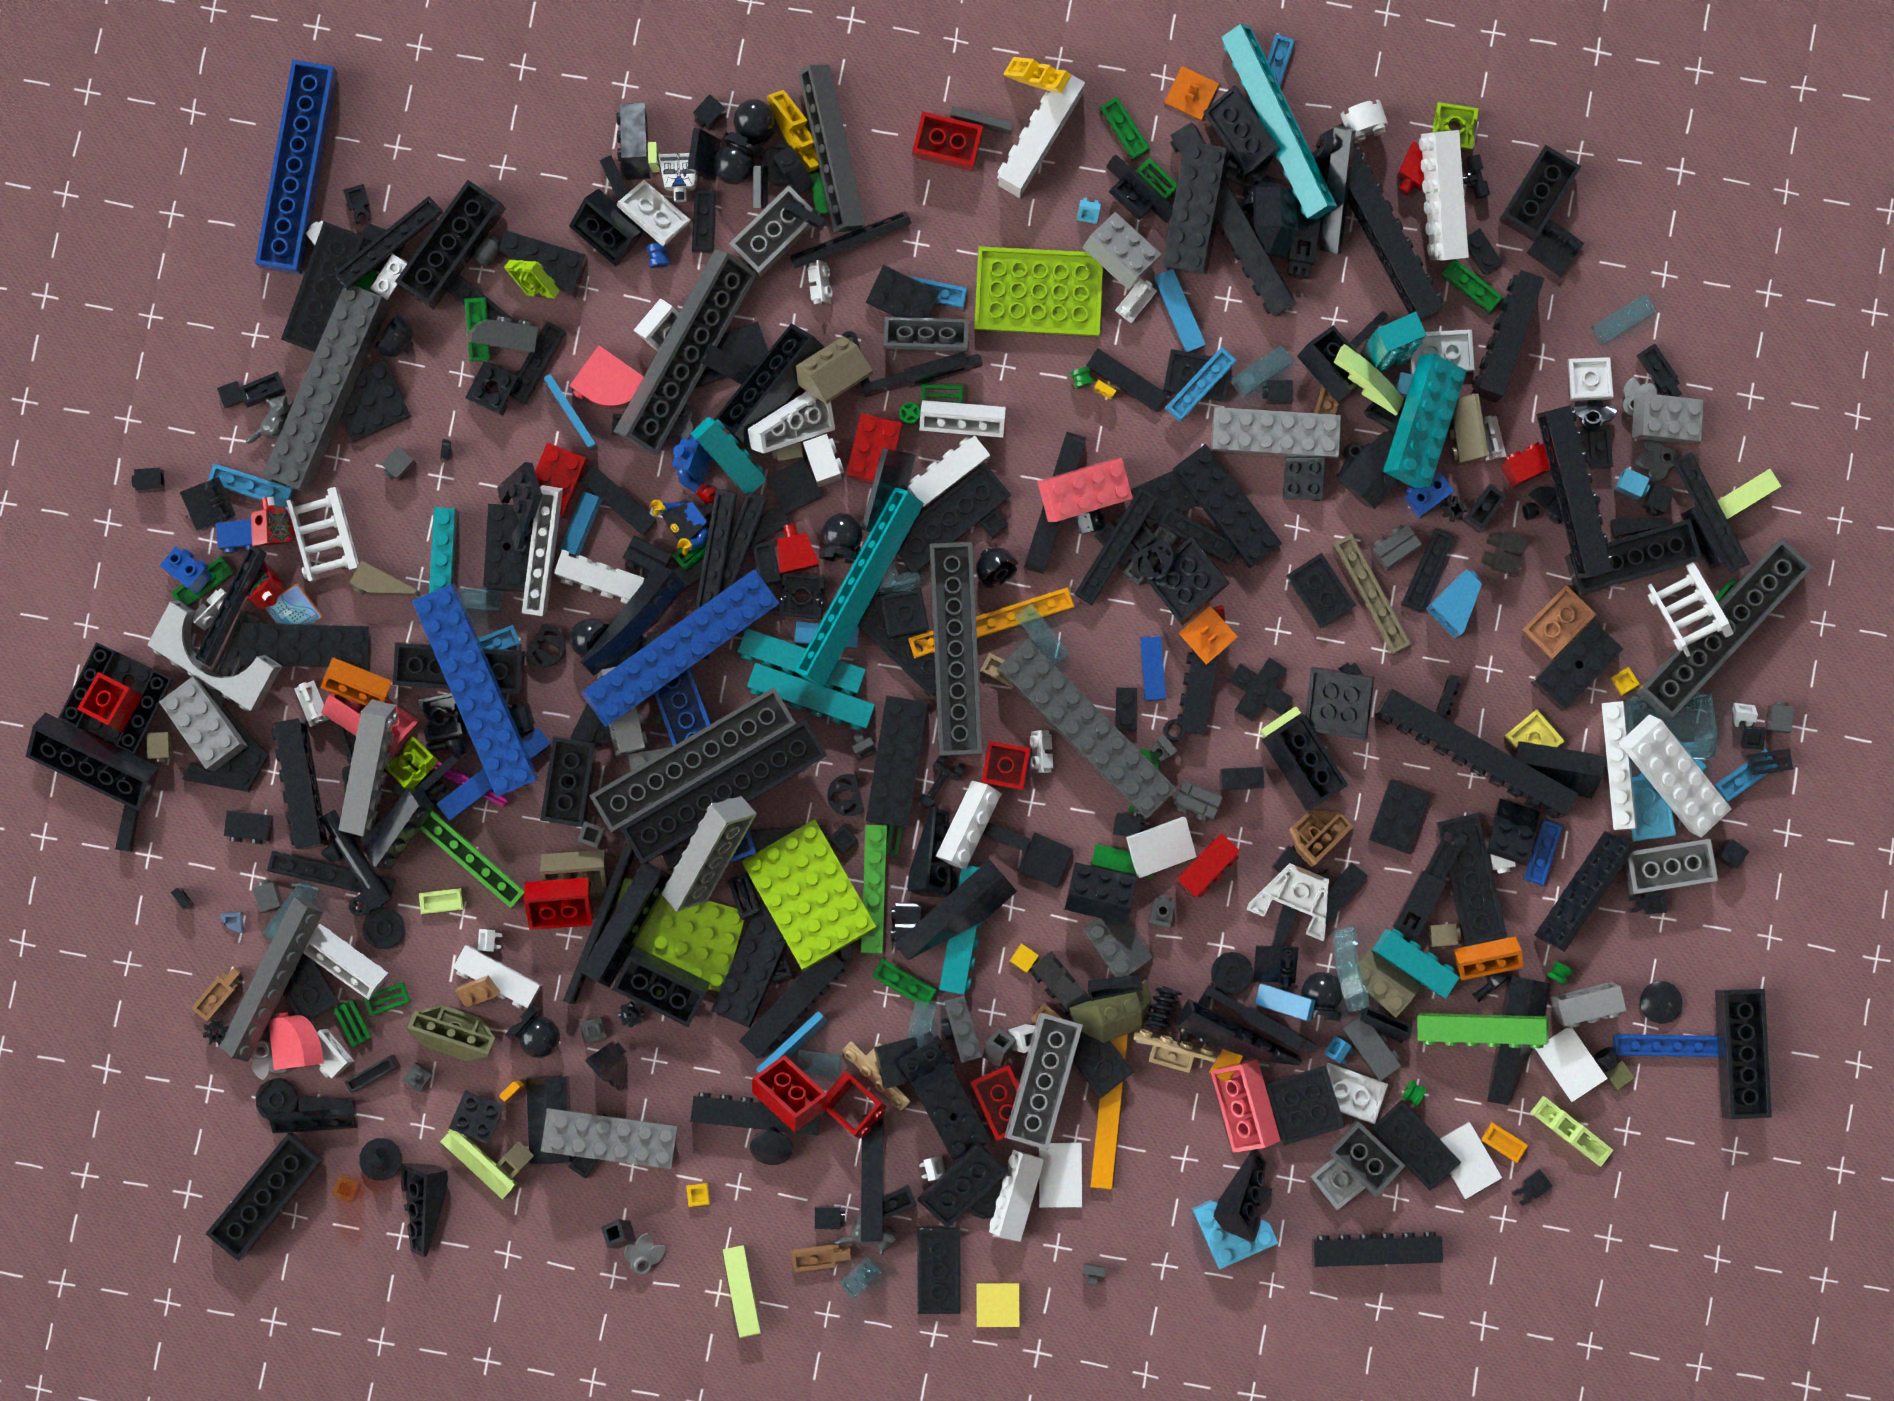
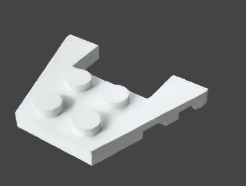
M1289 863L1249 902L1247 910L1264 917L1272 900L1313 916L1306 929V934L1323 941L1326 930L1329 879Z

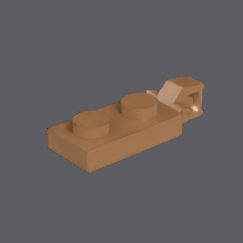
M233 968L228 975L222 973L221 976H218L191 1009L206 1022H209L238 986L236 981L242 972L237 968Z
M825 1245L791 1250L794 1272L834 1268L837 1264H841V1261L851 1260L850 1246Z

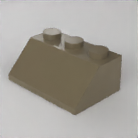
M844 336L796 365L798 385L825 404L873 374V370L859 347Z
M1479 394L1458 398L1450 422L1451 427L1448 429L1449 439L1453 440L1454 448L1451 449L1452 458L1456 460L1457 465L1482 462L1489 455Z
M604 850L541 854V881L589 878L592 899L604 898L608 889L607 863Z
M1373 943L1346 975L1388 1014L1396 1018L1411 1002L1421 988V985L1411 976L1372 951L1375 943Z

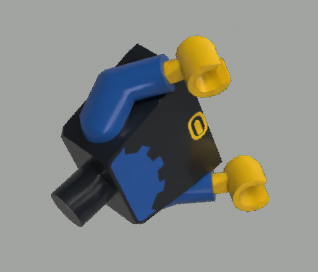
M653 500L649 507L656 508L652 512L654 516H658L661 512L664 513L662 517L679 541L677 549L683 548V555H687L690 550L705 545L710 527L707 519L711 517L713 510L710 503L698 509L693 501L662 503L660 500Z

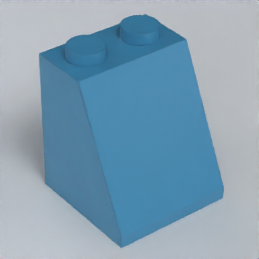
M1466 569L1425 608L1454 638H1457L1465 631L1482 585L1479 581L1480 577L1473 570L1469 571Z

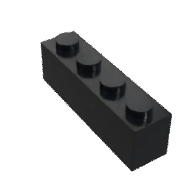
M407 788L365 847L364 852L375 868L391 869L434 809V805L423 790Z

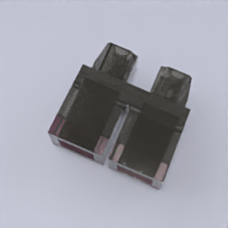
M1504 531L1500 534L1490 532L1486 544L1495 546V553L1484 551L1481 563L1491 567L1490 570L1498 571L1513 578L1516 577L1528 537Z

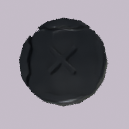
M376 1138L369 1141L362 1148L359 1155V1165L362 1172L368 1178L376 1181L387 1180L393 1177L400 1170L402 1163V1153L399 1146L386 1138Z

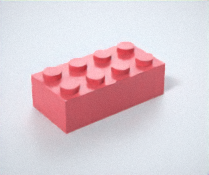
M1122 458L1107 460L1037 481L1048 522H1057L1133 499Z

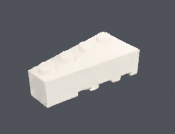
M806 391L748 428L751 449L764 454L835 430L831 401L825 404Z
M563 549L554 572L563 584L572 586L573 583L581 585L580 589L592 593L594 589L600 591V595L609 599H612L613 596L621 598L620 602L624 604L628 603L646 580L643 577L620 569L614 570L611 566L603 563H593L592 560L580 555L572 556L569 554V551Z

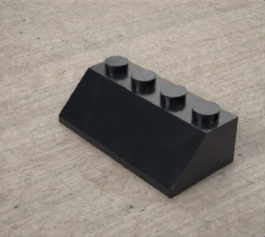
M1304 714L1262 739V742L1306 811L1321 804L1348 786V783Z
M569 1076L526 1078L529 1151L534 1155L529 1163L553 1164L572 1162V1156L541 1151L547 1108L570 1111Z

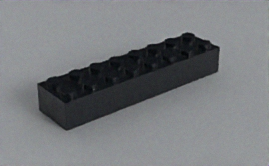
M1569 405L1538 413L1536 416L1577 578H1589L1612 572L1613 559L1611 554L1607 552L1608 539L1601 529L1603 519L1601 514L1597 513L1596 504H1598L1596 493L1592 492L1591 489L1592 476L1586 469L1587 456L1585 451L1581 449V433L1579 430H1576L1575 421H1577L1575 410L1571 409Z

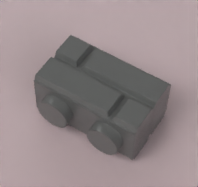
M1400 525L1391 531V537L1385 539L1383 536L1373 543L1375 547L1371 551L1385 571L1422 546L1409 525L1404 528Z
M1183 780L1173 804L1177 806L1176 810L1188 814L1189 811L1197 814L1195 818L1207 822L1208 819H1214L1223 796Z

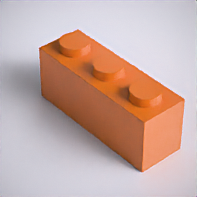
M332 657L320 688L366 706L372 699L384 702L392 681Z
M1516 936L1453 949L1455 966L1461 981L1524 968L1522 950Z

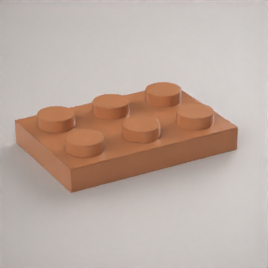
M1565 585L1521 631L1552 660L1593 619L1596 613Z

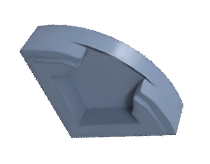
M243 912L220 914L221 920L227 928L236 933H244Z

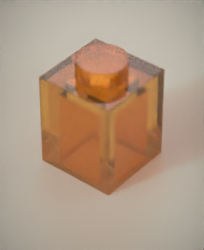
M343 1173L339 1175L331 1195L349 1203L355 1202L363 1181Z

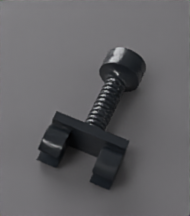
M938 756L933 766L940 770L941 774H939L940 776L937 777L932 788H930L931 790L927 794H922L918 802L929 809L935 806L934 797L949 776L958 781L966 766L959 763L952 773L942 766L948 756Z

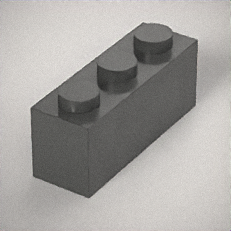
M962 995L945 1000L944 1004L961 1062L982 1057L965 996Z
M1360 1014L1344 1025L1341 1030L1377 1080L1382 1081L1401 1067L1399 1064L1401 1059L1394 1050L1390 1051L1386 1046L1388 1041L1381 1032L1378 1034L1373 1027L1360 1020Z

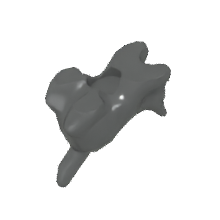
M286 396L272 399L267 398L266 402L270 405L269 413L262 420L260 428L246 440V443L255 442L261 436L278 439L293 401L287 402Z
M861 1215L856 1218V1223L852 1227L850 1235L838 1238L834 1244L839 1245L851 1242L873 1244L879 1248L880 1255H883L895 1243L896 1239L893 1236L897 1232L890 1227L883 1226V1241L862 1242Z

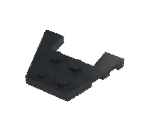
M524 462L497 487L501 503H509L511 498L513 499L514 512L518 515L519 524L511 537L515 550L522 552L526 547L523 544L524 538L529 536L531 532L530 520L535 518L542 498L533 463Z
M222 707L223 712L248 747L215 772H209L191 762L182 779L249 792L269 754L245 730L242 724L235 719L227 708Z

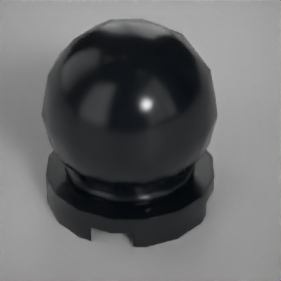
M759 99L746 100L737 107L733 119L736 133L748 138L747 143L755 146L756 143L759 145L766 144L776 131V120L772 108L766 102Z
M725 132L722 140L726 143V146L720 148L714 158L715 173L724 183L739 185L748 181L751 177L753 167L755 166L753 157H761L764 149L757 143L755 147L748 144V138L733 132Z
M838 513L831 516L823 526L821 533L825 547L819 549V558L832 562L835 561V558L845 559L844 563L853 564L859 554L855 550L861 545L863 539L861 525L852 515Z
M594 618L579 621L574 625L570 635V644L573 651L581 658H584L610 624L603 623L601 620Z
M1324 971L1309 975L1302 986L1301 996L1316 1000L1311 1019H1316V1015H1325L1324 1020L1341 1021L1342 1012H1337L1336 1009L1343 998L1342 985L1338 978Z
M533 1004L520 1016L523 1019L520 1024L512 1025L505 1036L510 1041H513L515 1038L518 1039L519 1045L525 1054L533 1058H544L557 1049L560 1041L559 1028L551 1019L538 1016L539 1008Z

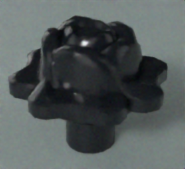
M630 1001L627 1005L620 1007L621 1012L618 1013V1016L622 1019L623 1025L628 1024L629 1027H633L635 1024L642 1022L640 1017L644 1016V1012L641 1010L640 1004L634 1005Z

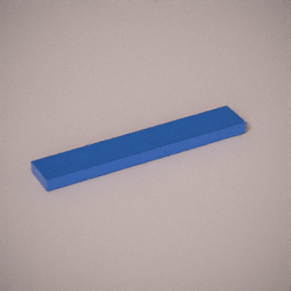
M539 727L522 739L530 759H533L551 745ZM484 768L437 803V806L449 821L493 789Z
M1613 1034V1049L1616 1056L1718 1057L1717 1036Z

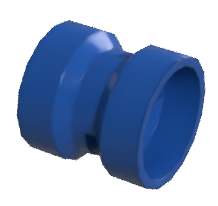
M653 243L646 246L647 253L651 255L649 260L650 268H661L670 265V259L666 254L668 250L667 244L662 246L659 243Z

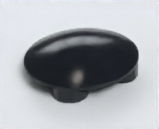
M1655 981L1643 990L1639 1007L1650 1021L1660 1024L1668 1023L1680 1014L1682 996L1673 984L1665 981Z
M770 1127L767 1131L760 1132L753 1137L750 1150L754 1158L759 1162L767 1165H779L791 1157L793 1144L777 1128Z

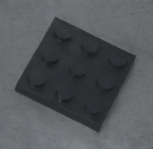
M386 359L361 370L342 414L353 442L411 417Z
M1192 536L1174 551L1175 563L1172 570L1166 576L1160 579L1145 578L1182 625L1230 584ZM1162 563L1154 569L1155 572L1158 571L1162 574L1161 569L1164 568Z
M1312 667L1305 717L1313 730L1320 733L1366 740L1375 677Z
M1326 1065L1265 1083L1284 1145L1346 1127Z

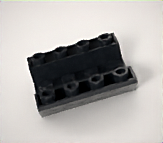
M96 642L58 718L135 755L160 706L159 701L164 698L173 679ZM98 672L125 685V678L132 675L135 678V683L129 688L142 695L122 733L77 709Z

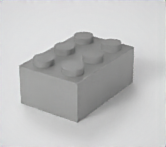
M1116 212L1090 235L1082 247L1128 290L1153 267L1161 255L1156 248Z
M1648 393L1635 396L1632 438L1688 445L1701 442L1703 400Z
M1613 982L1550 997L1556 1022L1567 1026V1028L1580 1026L1579 1022L1588 1021V1023L1598 1022L1600 1017L1607 1015L1609 1018L1618 1017L1621 1015V1012L1627 1011L1621 986Z

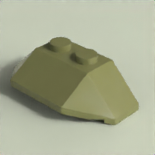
M1147 980L1142 981L1143 991L1094 1001L1090 1000L1069 1008L1073 1022L1083 1025L1081 1032L1103 1043L1142 1029L1152 1001Z
M444 1005L414 1011L407 1027V1031L426 1048L465 1061L488 1057L495 1041V1036L482 1018Z

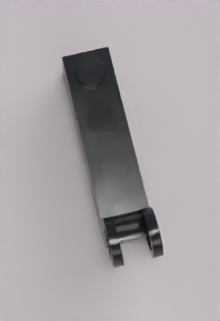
M1193 649L1192 652H1188L1186 664L1190 665L1189 672H1185L1183 678V685H1186L1185 694L1181 693L1179 706H1183L1182 714H1178L1177 719L1169 720L1163 728V734L1169 741H1178L1185 733L1205 735L1218 655L1206 665ZM1170 724H1177L1180 727L1181 733L1179 736L1173 737L1168 733V726Z

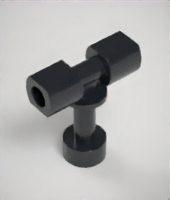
M1480 154L1470 156L1466 159L1469 171H1466V176H1463V185L1468 184L1469 187L1474 188L1476 199L1488 197L1490 192L1487 180L1483 181L1481 173L1483 169Z

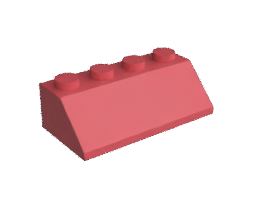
M332 692L327 697L321 713L357 736L361 711L365 708V705ZM385 698L384 703L396 705L387 698ZM399 706L396 707L395 712L398 713L397 723L392 727L394 740L388 748V752L391 753L390 759L403 747L419 723L417 718Z
M1258 1060L1242 1061L1211 1070L1233 1153L1266 1148L1280 1142ZM1234 1071L1227 1082L1216 1076L1218 1073Z

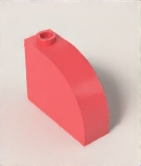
M599 345L572 381L570 387L573 390L572 394L580 400L585 398L599 407L617 409L628 406L644 376Z
M285 1012L277 1013L276 1018L269 1020L274 1070L324 1063L320 1039L314 1026L306 1017L301 1015L289 1016V1013Z

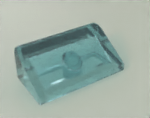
M460 588V597L466 610L501 612L503 591Z
M799 1049L796 1066L803 1072L838 1076L841 1055Z

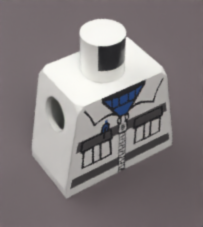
M689 153L658 154L666 191H674V202H686V191H694L696 189L698 174L687 169Z

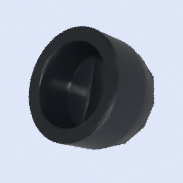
M1523 504L1522 512L1526 520L1535 519L1540 514L1537 504Z

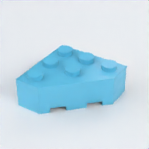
M1209 1200L1192 1208L1219 1269L1278 1244L1270 1224L1265 1220L1261 1219L1255 1242H1250L1226 1232L1220 1227L1213 1216L1218 1202Z

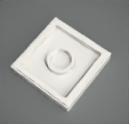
M1610 357L1568 359L1570 401L1613 399Z

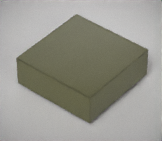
M1622 1060L1618 1062L1617 1067L1613 1070L1604 1072L1616 1090H1619L1635 1078Z

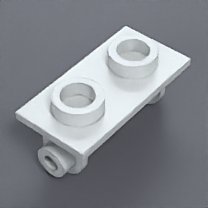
M392 254L370 289L388 300L397 286L395 280L408 262Z
M820 260L809 263L807 268L809 283L816 282L817 284L810 286L811 301L814 302V305H821L822 302L832 304L831 297L833 292L829 285L830 269L827 263Z
M1140 278L1115 311L1132 323L1157 290L1152 287L1153 285L1149 281H1144Z
M1497 416L1484 417L1483 425L1489 455L1485 460L1506 457Z
M223 589L215 590L206 600L210 604L209 607L203 603L196 610L193 621L204 631L211 626L227 594Z
M314 680L308 683H301L298 685L299 687L294 688L310 727L329 720L328 717L321 713L324 703Z
M1049 730L1032 731L1030 746L1032 748L1031 767L1033 768V774L1042 772L1052 773L1053 755L1045 754V750L1052 749V734H1049Z

